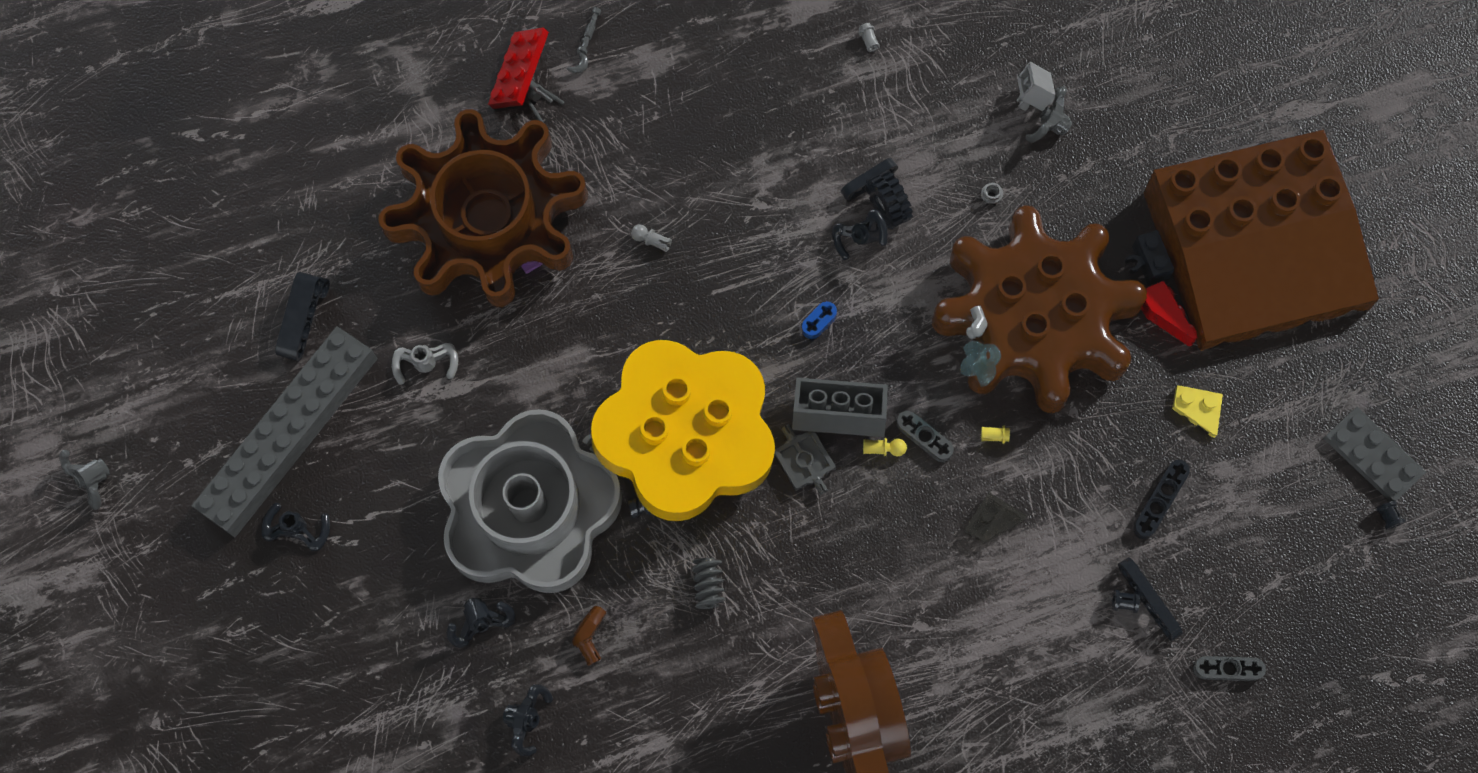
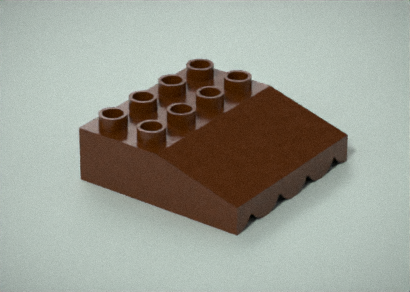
M1324 130L1153 171L1143 194L1156 230L1159 231L1175 270L1172 275L1188 320L1196 329V342L1200 351L1214 347L1224 341L1239 342L1258 336L1266 331L1279 332L1288 330L1310 320L1325 321L1333 319L1351 310H1370L1379 300L1356 209Z

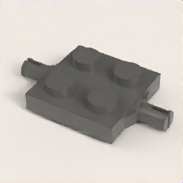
M786 425V428L784 426L781 430L786 436L787 441L784 445L775 449V457L795 491L814 484L819 494L823 495V492L826 493L828 489L822 479L825 475L836 470L835 464L815 432L808 431L801 435H795L790 425Z

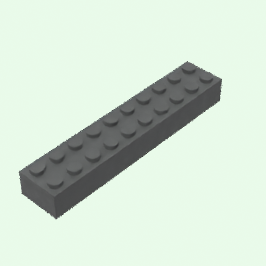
M336 326L191 506L235 538L378 358L372 349Z

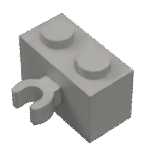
M1029 62L1017 77L1020 96L1017 99V102L1020 103L1018 107L1026 111L1032 105L1043 111L1055 99L1052 76L1047 70Z

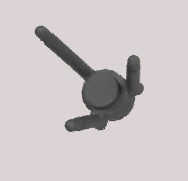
M532 80L524 101L531 109L535 118L544 123L531 101H538L541 97L550 103L554 100L561 105H564V101Z

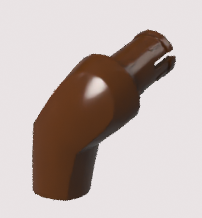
M593 606L577 627L572 639L573 646L580 649L588 666L602 659L592 642L595 631L606 615V611L599 606Z

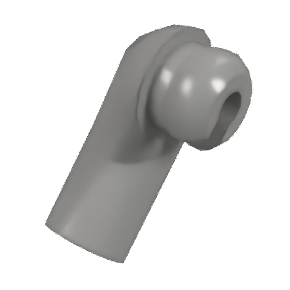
M975 306L970 309L974 319L971 327H968L966 330L967 336L970 339L982 336L987 328V320L981 306Z

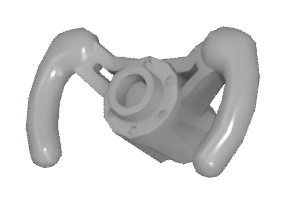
M444 343L435 348H428L426 345L415 346L412 350L403 347L398 348L394 351L392 358L393 375L399 384H404L405 378L400 368L401 360L404 359L413 363L415 369L426 373L435 367L437 360L449 355L450 365L446 377L453 379L458 368V353L455 346L451 343Z

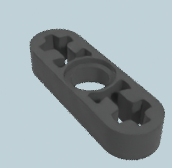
M904 411L899 414L897 428L900 432L939 462L950 460L954 451L950 441L915 413ZM910 418L912 420L911 425L915 428L917 425H920L915 434L912 433L913 427L910 425L903 426V419L908 420ZM922 431H927L931 434V440L923 442L919 439L918 434ZM935 439L938 440L936 443L938 447H947V455L945 453L942 455L938 454L939 448L935 445L932 449L930 448Z
M1203 656L1195 661L1193 671L1198 678L1204 680L1257 681L1265 675L1266 667L1263 661L1258 658ZM1206 662L1208 667H1215L1217 665L1216 662H1218L1217 670L1211 669L1207 674L1199 666ZM1230 662L1235 666L1236 671L1234 675H1228L1224 672V663ZM1252 664H1254L1255 668H1259L1255 675H1253L1252 671H1243V676L1240 675L1242 668H1248Z

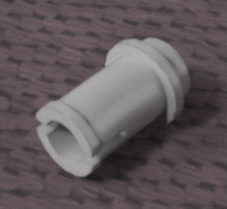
M865 23L859 27L858 34L863 38L867 51L872 52L877 50L880 44L874 34V26L870 23Z

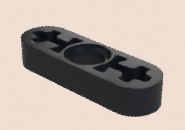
M887 158L847 183L840 192L847 201H852L867 191L866 181L886 170L894 174L898 166L892 158Z

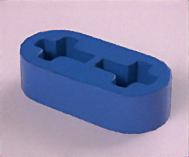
M827 301L819 304L803 321L802 334L808 339L819 337L836 319V306ZM823 309H824L825 311H828V310L830 309V310H831V316L825 315V316L821 319V317H822V315H823ZM816 322H818L816 324V331L811 330L809 332L807 325L813 326Z

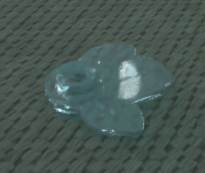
M971 341L963 347L967 357L961 363L960 372L965 376L977 375L979 384L983 387L994 379L996 375L995 365L1000 361L1001 353L998 347L993 344L983 345L978 341ZM987 352L990 353V359H989V360H988L987 357H986V353H987Z

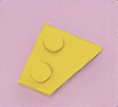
M1177 385L1172 409L1180 415L1186 416L1195 426L1199 425L1209 432V436L1215 438L1218 432L1223 394Z

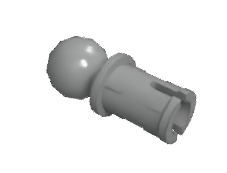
M635 225L631 230L632 238L635 241L645 240V245L647 246L652 245L665 252L669 250L667 245L671 246L672 239L655 233L653 229L648 232L644 225Z

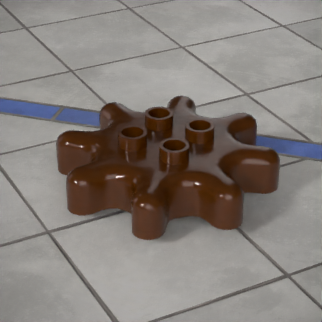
M466 109L458 113L455 118L456 140L446 151L431 153L415 144L404 145L398 150L396 154L397 164L402 175L416 185V190L408 201L385 207L380 212L378 221L385 236L394 243L420 241L426 245L423 256L414 268L415 279L424 293L432 296L441 294L456 277L474 275L481 279V285L488 302L496 307H505L514 298L513 275L521 265L537 261L556 271L565 270L571 265L573 252L570 242L565 235L552 227V223L560 213L582 207L588 199V191L584 177L579 172L550 173L541 167L542 162L552 148L550 133L545 123L539 120H531L525 123L513 138L496 140L487 135L481 114L473 109Z
M1025 205L1019 207L1012 216L1009 225L1010 243L1006 246L990 248L970 236L960 237L955 241L950 255V265L954 271L968 281L970 291L964 296L941 300L935 307L932 325L934 330L943 336H967L966 330L974 322L970 309L975 306H981L987 320V328L982 336L973 339L978 345L980 355L975 359L968 374L969 387L978 394H987L994 390L1005 377L1011 375L1021 376L1032 383L1036 402L1041 410L1047 413H1056L1063 409L1070 395L1068 375L1072 371L1080 368L1089 369L1107 381H1116L1124 376L1131 363V354L1126 346L1111 335L1109 323L1117 319L1135 317L1147 299V291L1139 281H1114L1105 277L1100 271L1097 262L1102 257L1109 242V233L1103 225L1098 223L1089 224L1073 240L1058 241L1045 233L1039 211L1032 206Z

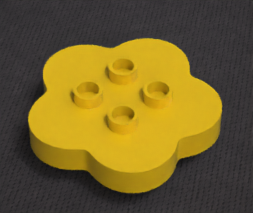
M655 340L645 343L635 349L626 360L622 371L621 389L607 398L595 412L591 426L594 453L600 463L609 471L630 479L634 484L637 497L642 505L650 513L664 520L683 521L691 519L702 513L714 498L719 495H740L750 492L762 484L768 476L775 453L773 435L768 425L760 416L765 396V384L762 374L751 360L735 352L715 351L698 355L686 346L674 341Z

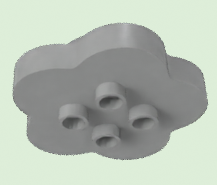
M538 409L520 413L509 420L500 432L494 436H475L460 441L446 453L438 473L440 491L451 508L444 531V545L447 555L463 575L483 583L516 578L528 588L543 593H556L572 587L584 576L590 565L593 539L612 525L622 505V491L617 475L605 468L595 454L581 450L576 435L569 423L560 415L547 410Z

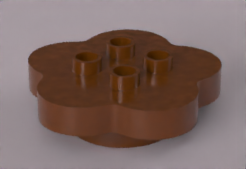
M842 610L812 617V627L817 647L816 658L820 674L814 677L815 685H813V691L819 714L830 712L833 725L827 726L828 733L825 734L832 762L842 761L846 773H889L887 763L911 757V746L901 699L887 656L882 648L856 653Z

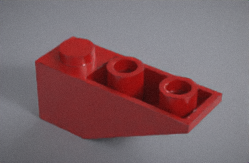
M1164 281L1146 288L1147 299L1141 308L1145 317L1187 346H1192L1197 339L1196 329L1192 324L1188 323L1183 307L1175 301L1173 290Z

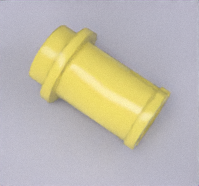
M1002 426V428L982 427L981 441L983 442L1002 441V444H1005V442L1010 440V428H1005V426Z

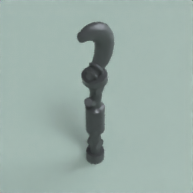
M597 7L593 8L591 21L587 24L584 38L581 39L583 44L577 49L580 63L575 67H567V70L571 73H582L588 67V58L586 56L588 51L586 48L594 33L597 17L601 13V9Z

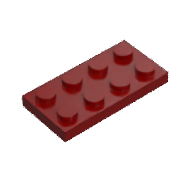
M545 28L514 32L508 51L504 56L501 70L497 75L494 89L491 92L488 102L491 108L498 109L523 105L549 33Z

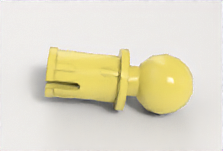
M884 438V440H863V454H884L886 456L887 452H890L898 457L905 454L907 450V445L902 439H894L890 443H887V438Z

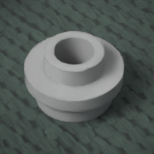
M989 183L982 188L981 197L988 204H996L1001 201L1003 190L998 184ZM993 192L996 196H989L988 193Z

